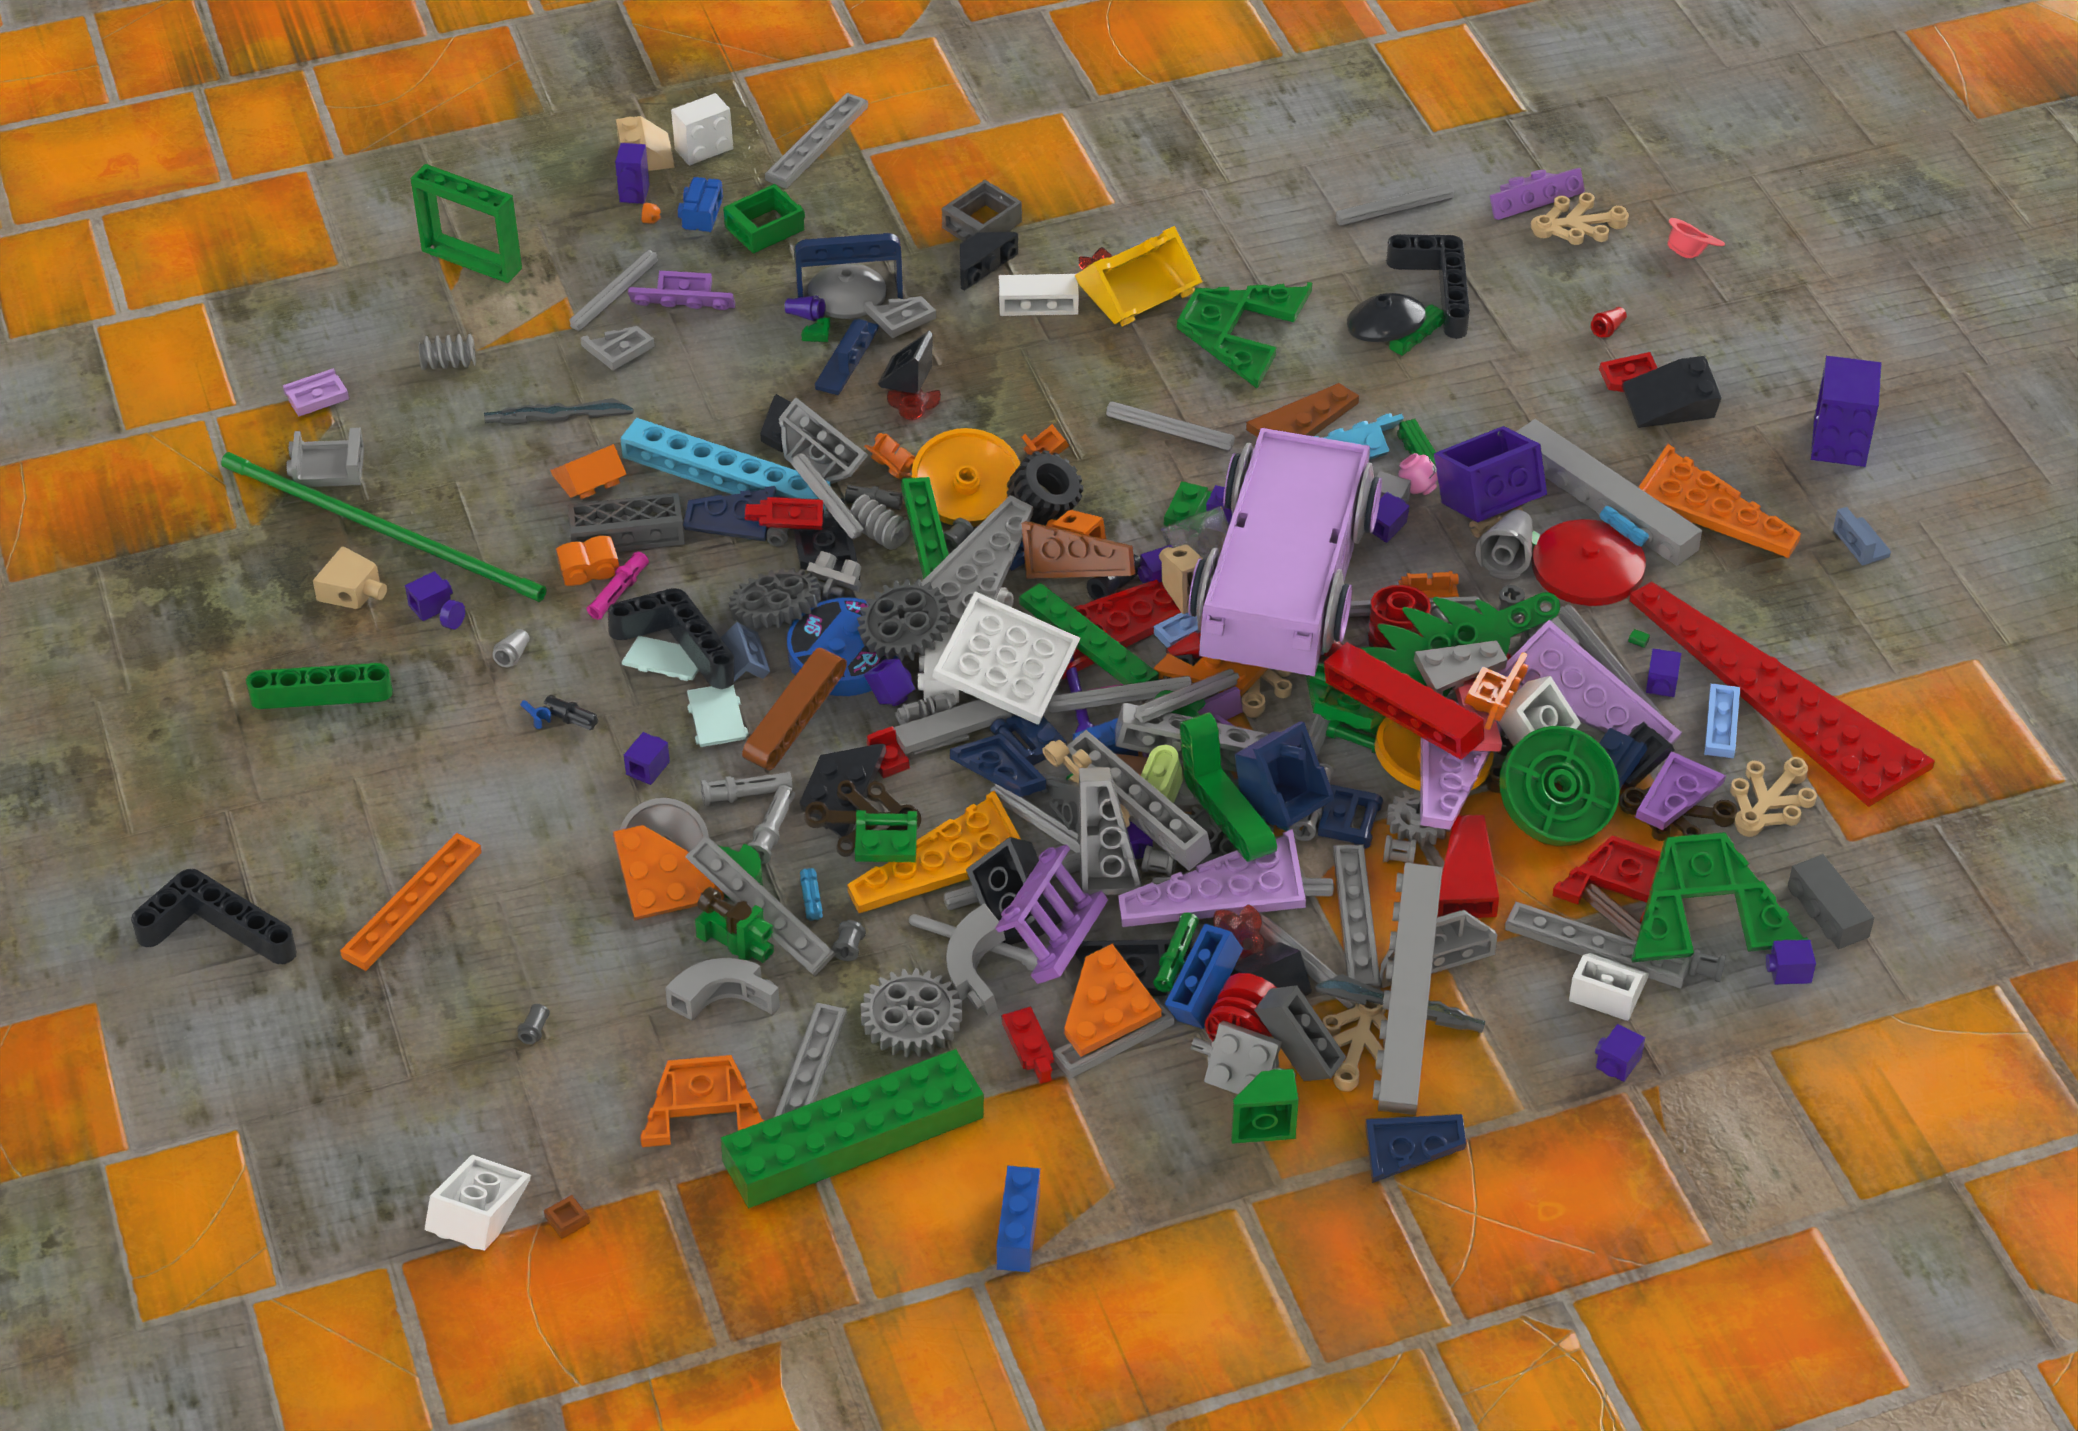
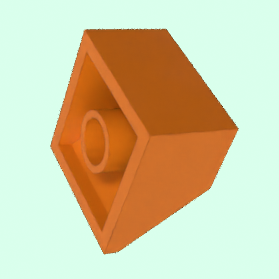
M614 444L550 470L553 477L570 498L579 495L580 499L596 494L594 488L604 485L605 489L620 484L619 478L627 475Z

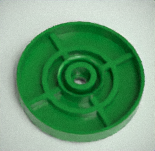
M1548 726L1530 732L1508 752L1500 772V793L1509 816L1523 832L1545 844L1571 846L1590 839L1609 823L1618 805L1620 793L1619 779L1613 761L1606 750L1595 739L1574 728ZM1554 783H1559L1562 786L1561 792L1556 789Z

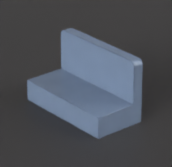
M1848 507L1837 510L1833 530L1862 566L1890 557V549L1863 517L1856 518Z
M736 622L721 637L722 641L734 655V682L746 671L764 679L770 673V669L758 632Z

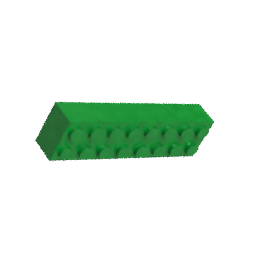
M954 1049L721 1137L722 1162L749 1209L980 1120L984 1117V1093L958 1051Z

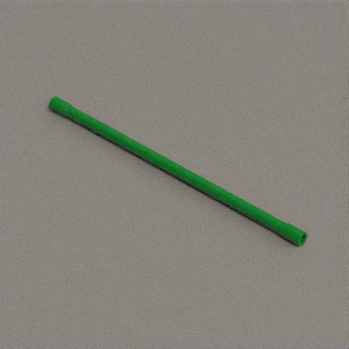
M227 452L222 457L221 465L228 470L240 475H246L513 589L517 593L537 602H541L546 595L547 589L545 586L527 578L518 577L257 466L233 453Z

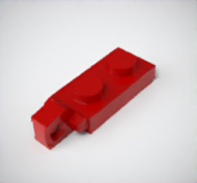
M767 497V500H760V504L745 505V520L758 521L759 526L773 528L822 530L823 500Z
M1032 1007L1001 1015L1002 1025L1022 1068L1027 1070L1034 1069L1040 1084L1052 1081V1067L1050 1064L1054 1063L1053 1052Z

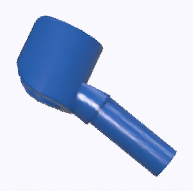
M523 700L521 702V707L533 717V724L536 729L542 728L541 719L551 723V712L545 707L535 709L527 701Z

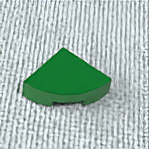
M820 318L817 320V323L804 327L801 333L802 341L828 342L830 318Z

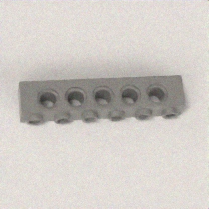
M1123 702L1115 726V743L1117 747L1150 753L1157 746L1170 745L1177 750L1179 759L1182 760L1180 723L1193 717L1169 712L1145 723H1140L1139 719L1134 717L1138 705ZM1217 723L1221 768L1237 772L1235 754L1267 736L1268 733Z
M1085 730L1067 745L1070 754L1067 756L1073 763L1072 755L1082 749L1089 755L1092 761L1088 768L1110 767L1119 803L1128 810L1130 814L1129 820L1188 871L1212 853L1206 830L1090 732Z

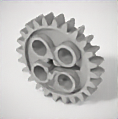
M915 968L912 975H908L907 971L902 969L901 976L899 977L890 972V980L887 981L880 977L879 986L871 984L870 994L864 993L863 995L864 1003H861V1024L864 1026L865 1035H871L872 1044L880 1041L882 1051L889 1046L892 1047V1055L897 1054L899 1050H904L905 1057H908L910 1052L915 1050L917 1056L921 1057L922 1049H927L932 1054L934 1053L933 1045L936 1044L944 1048L945 1039L953 1041L954 1032L960 1030L962 1000L958 999V990H952V983L950 981L942 984V975L932 979L931 971L929 970L923 976L919 975L918 968Z

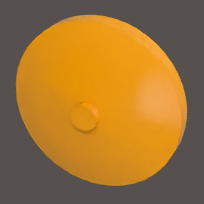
M972 428L953 429L936 435L921 447L913 462L912 478L930 477L940 521L953 525L957 518H962L971 523L973 527H977L1008 498L1006 493L1009 490L1007 482L1020 465V461L1014 450L1004 440L992 433Z
M1386 717L1381 722L1375 739L1376 756L1383 768L1392 777L1404 785L1420 791L1421 737ZM1493 751L1489 754L1471 790L1480 786L1488 777L1493 763Z

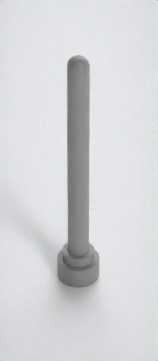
M912 914L909 917L910 925L951 938L956 928L917 914ZM1001 942L989 950L1022 961V965L1026 966L1027 970L1033 971L1038 964V958L1029 947L1025 950Z

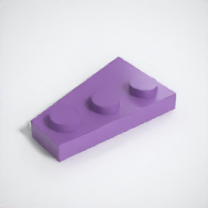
M1671 751L1639 806L1635 818L1663 830L1721 786L1725 781L1726 775Z

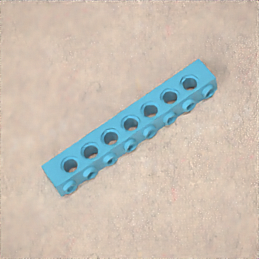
M639 418L633 421L620 438L623 458L732 495L740 494V491L750 490L752 492L764 490L765 487L775 486L777 489L775 497L819 499L796 470Z

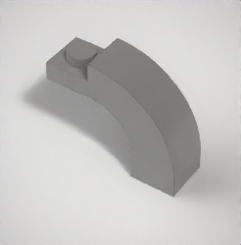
M984 903L969 913L953 931L947 947L946 961L953 988L958 990V998L964 1000L968 997L976 1009L981 1007L986 1015L990 1016L998 1010L994 994L977 974V967L984 954L1006 939L1003 931L998 933L995 929L999 921Z
M717 958L697 963L678 974L665 988L667 1008L691 1021L707 1005L723 998L745 1000L772 1015L780 1007L779 988L772 981L761 978V966L737 958Z

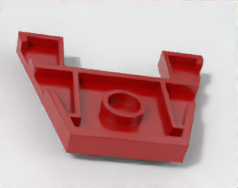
M1612 835L1588 856V860L1585 863L1571 870L1569 876L1563 882L1559 881L1555 884L1552 896L1578 905L1584 894V888L1589 883H1593L1604 889L1647 903L1661 852ZM1644 912L1640 918V923L1642 922Z

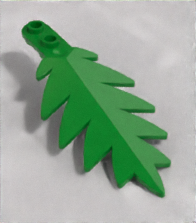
M1543 592L1498 611L1490 604L1476 599L1475 604L1482 613L1480 614L1460 603L1434 597L1433 602L1451 624L1423 611L1403 607L1402 612L1422 636L1404 628L1378 624L1379 631L1395 650L1381 647H1361V649L1427 686L1414 662L1416 651L1497 641L1505 656H1507L1510 638L1556 618L1560 612V601L1554 594ZM1543 603H1548L1551 606V610L1544 612L1540 606ZM1516 615H1522L1525 620L1522 623H1516L1513 618ZM1453 688L1444 690L1442 696L1447 697Z

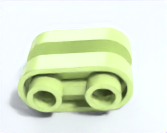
M1160 745L1150 752L1141 776L1172 803L1175 802L1184 779V774L1177 750L1170 745Z

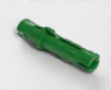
M1182 913L1167 952L1162 954L1159 964L1161 967L1153 983L1155 988L1162 992L1171 991L1177 974L1181 972L1185 964V954L1195 929L1199 924V919L1192 913Z

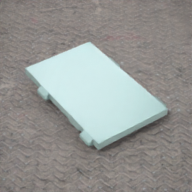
M643 636L637 637L622 660V665L638 668L639 671L643 672L652 671L669 677H679L680 680L684 681L693 680L699 671L680 644Z
M734 685L725 689L709 686L687 690L690 703L688 711L693 715L697 736H695L696 745L699 744L700 747L746 740V736H749L747 728L743 725L739 709L741 702L740 698L736 696Z

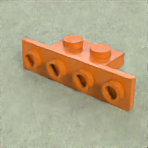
M1521 653L1508 677L1482 667L1467 693L1464 703L1472 706L1477 711L1489 713L1485 729L1490 730L1495 720L1500 722L1506 708L1509 707L1513 695L1516 694L1529 668V665L1524 664L1527 653Z

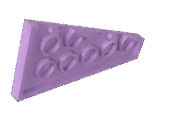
M1496 721L1499 733H1501L1502 727L1500 726L1498 721ZM1421 737L1420 825L1451 829L1491 751H1471L1460 760Z

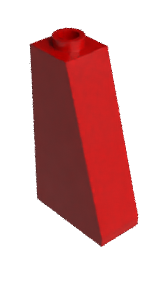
M1457 816L1451 829L1441 877L1437 918L1465 910L1475 918L1497 917L1499 892L1485 816Z

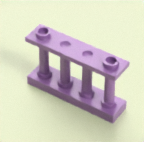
M1067 844L1055 849L1054 847H1049L1039 855V862L1010 906L1003 910L1001 913L1002 918L995 927L998 933L1015 927L1036 955L1038 964L1031 973V976L1037 984L1062 975L1108 901L1102 891L1090 895L1088 893L1084 894L1063 866L1062 861L1070 850ZM1054 874L1073 898L1074 907L1072 910L1069 909L1049 882ZM1042 893L1061 917L1062 926L1060 929L1056 927L1037 900ZM1029 912L1050 938V945L1047 949L1025 921Z

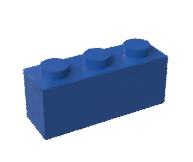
M1204 924L1164 1004L1177 1021L1204 1029L1205 1020L1211 1012L1212 1006L1216 1003L1224 983L1230 977L1243 950V947L1231 931Z
M1007 1166L996 1246L997 1270L1030 1272L1040 1197V1168Z

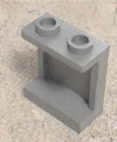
M361 427L350 428L349 440L304 442L302 441L301 432H294V440L289 442L291 460H287V475L292 477L293 481L307 487L361 485L364 456Z

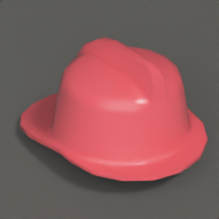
M1676 218L1669 219L1672 229L1669 235L1668 246L1684 258L1699 256L1709 244L1725 246L1723 241L1701 232L1682 220Z

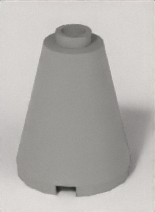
M1522 510L1509 512L1479 538L1475 552L1477 561L1481 567L1484 566L1490 571L1489 574L1491 576L1504 580L1515 579L1529 567L1532 559L1533 521L1528 513Z

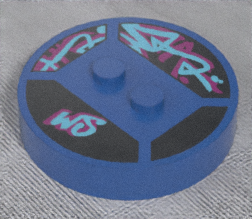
M836 598L817 603L816 608H810V614L802 613L801 620L795 619L787 635L789 666L795 676L811 654L820 647L847 661L846 670L842 678L829 695L854 696L872 691L864 674L887 659V657L884 655L878 658L876 652L870 653L860 637L857 628L860 625L857 618L862 616L860 608L868 607L865 600L858 598Z

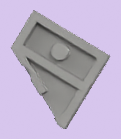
M922 296L909 297L907 299H888V305L873 306L872 301L864 303L865 312L891 338L936 319V310Z
M638 326L624 328L619 331L604 332L605 337L590 340L588 335L580 338L581 346L613 371L655 347L654 338Z

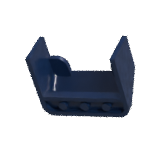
M883 233L799 241L794 247L797 297H803L801 267L894 260L897 297L903 299L900 239L894 234Z

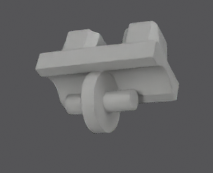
M821 551L815 563L809 562L807 571L812 573V577L826 581V583L818 582L820 590L823 591V600H830L834 595L842 597L844 594V589L837 587V585L853 591H860L862 586L858 580L861 571L860 564L845 559L842 570L839 572L833 570L837 560L836 556Z

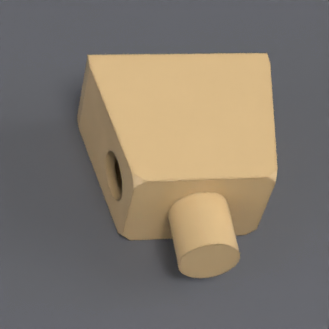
M1181 545L1175 548L1167 547L1159 554V559L1162 561L1163 585L1182 614L1188 613L1189 595L1195 566L1199 558L1203 559L1189 545Z
M343 546L313 579L317 601L353 609L361 608L369 597L382 600L387 592V585L379 580L376 564Z

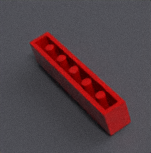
M1346 642L1324 661L1325 681L1327 684L1460 760L1485 740L1484 719L1477 713L1471 712L1458 705L1454 700L1440 695L1432 688L1424 686L1409 675L1392 668L1386 662L1376 659L1361 648Z

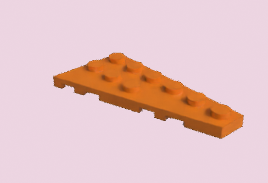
M1670 444L1666 445L1638 487L1692 523L1789 558L1800 541L1801 533L1778 517L1768 516L1760 510L1761 506L1756 502L1751 501L1749 503L1741 498V492L1710 471H1701L1694 466L1692 459L1687 456L1682 458L1676 454L1675 448Z

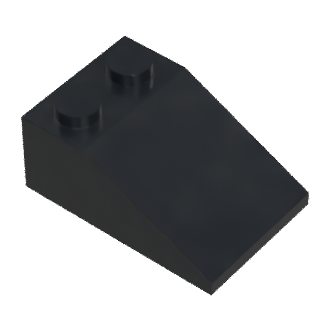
M1706 356L1678 359L1627 380L1622 384L1638 428L1715 418L1722 399Z

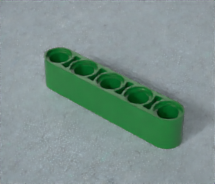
M382 663L258 670L250 673L246 678L251 705L257 709L382 702L389 699L393 694L389 668Z

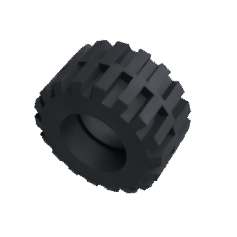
M1036 451L1032 455H1028L1007 482V488L1009 489L1006 492L1007 497L1011 495L1033 506V516L1030 522L1032 521L1040 525L1044 524L1045 526L1049 520H1057L1067 511L1073 510L1081 500V493L1083 492V485L1080 484L1082 478L1076 474L1078 470L1075 466L1069 464V460L1066 458L1063 460L1055 452L1051 455L1049 451H1043L1042 453ZM1041 486L1045 487L1050 493L1046 492Z

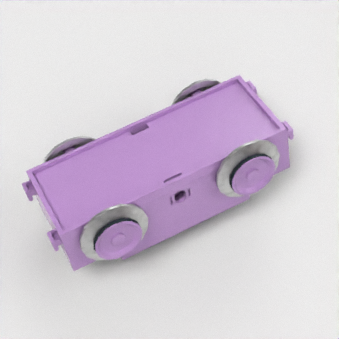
M1261 428L1254 451L1252 443H1246L1241 454H1232L1226 476L1223 500L1224 508L1232 510V519L1220 556L1218 548H1213L1207 560L1198 559L1189 595L1188 613L1189 616H1197L1198 629L1201 631L1199 656L1315 676L1320 655H1324V653L1329 651L1334 640L1342 642L1345 635L1351 605L1352 584H1344L1354 543H1359L1364 532L1373 533L1381 496L1382 478L1374 477L1372 463H1369L1370 446Z

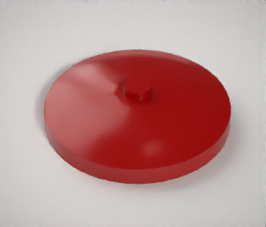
M1591 519L1570 520L1552 526L1539 537L1537 545L1534 546L1532 556L1533 573L1543 588L1559 599L1584 606L1609 605L1628 598L1630 593L1637 590L1641 585L1646 567V558L1641 546L1630 541L1628 537L1626 538L1610 524Z

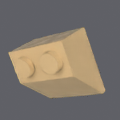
M642 116L616 119L619 146L620 143L646 144L648 171L675 168L670 141L666 131Z

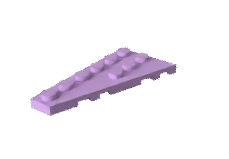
M1550 620L1507 661L1505 669L1497 672L1508 677L1521 653H1527L1524 664L1529 665V668L1518 690L1527 681L1551 676L1579 721L1605 733L1609 728H1612L1628 736L1644 721L1648 727L1653 728L1672 745L1681 736V731Z
M1293 829L1284 832L1283 837L1276 839L1277 851L1272 854L1247 862L1236 850L1197 865L1196 870L1184 875L1182 872L1171 875V879L1157 885L1150 883L1118 895L1122 927L1179 921L1182 913L1186 912L1194 914L1198 919L1306 908Z

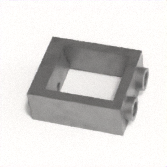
M983 180L942 208V228L962 241H966L978 232H1008L1022 222V202L986 180ZM985 205L999 213L984 224L970 217V215Z

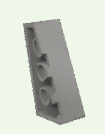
M1110 767L1079 768L1081 890L1084 894L1088 893L1089 895L1102 891L1104 895H1116L1142 887L1141 877Z

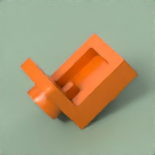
M1053 424L1032 441L1026 434L1021 437L1027 444L1023 449L1028 455H1032L1036 451L1040 453L1049 451L1051 455L1054 452L1060 454L1070 446Z

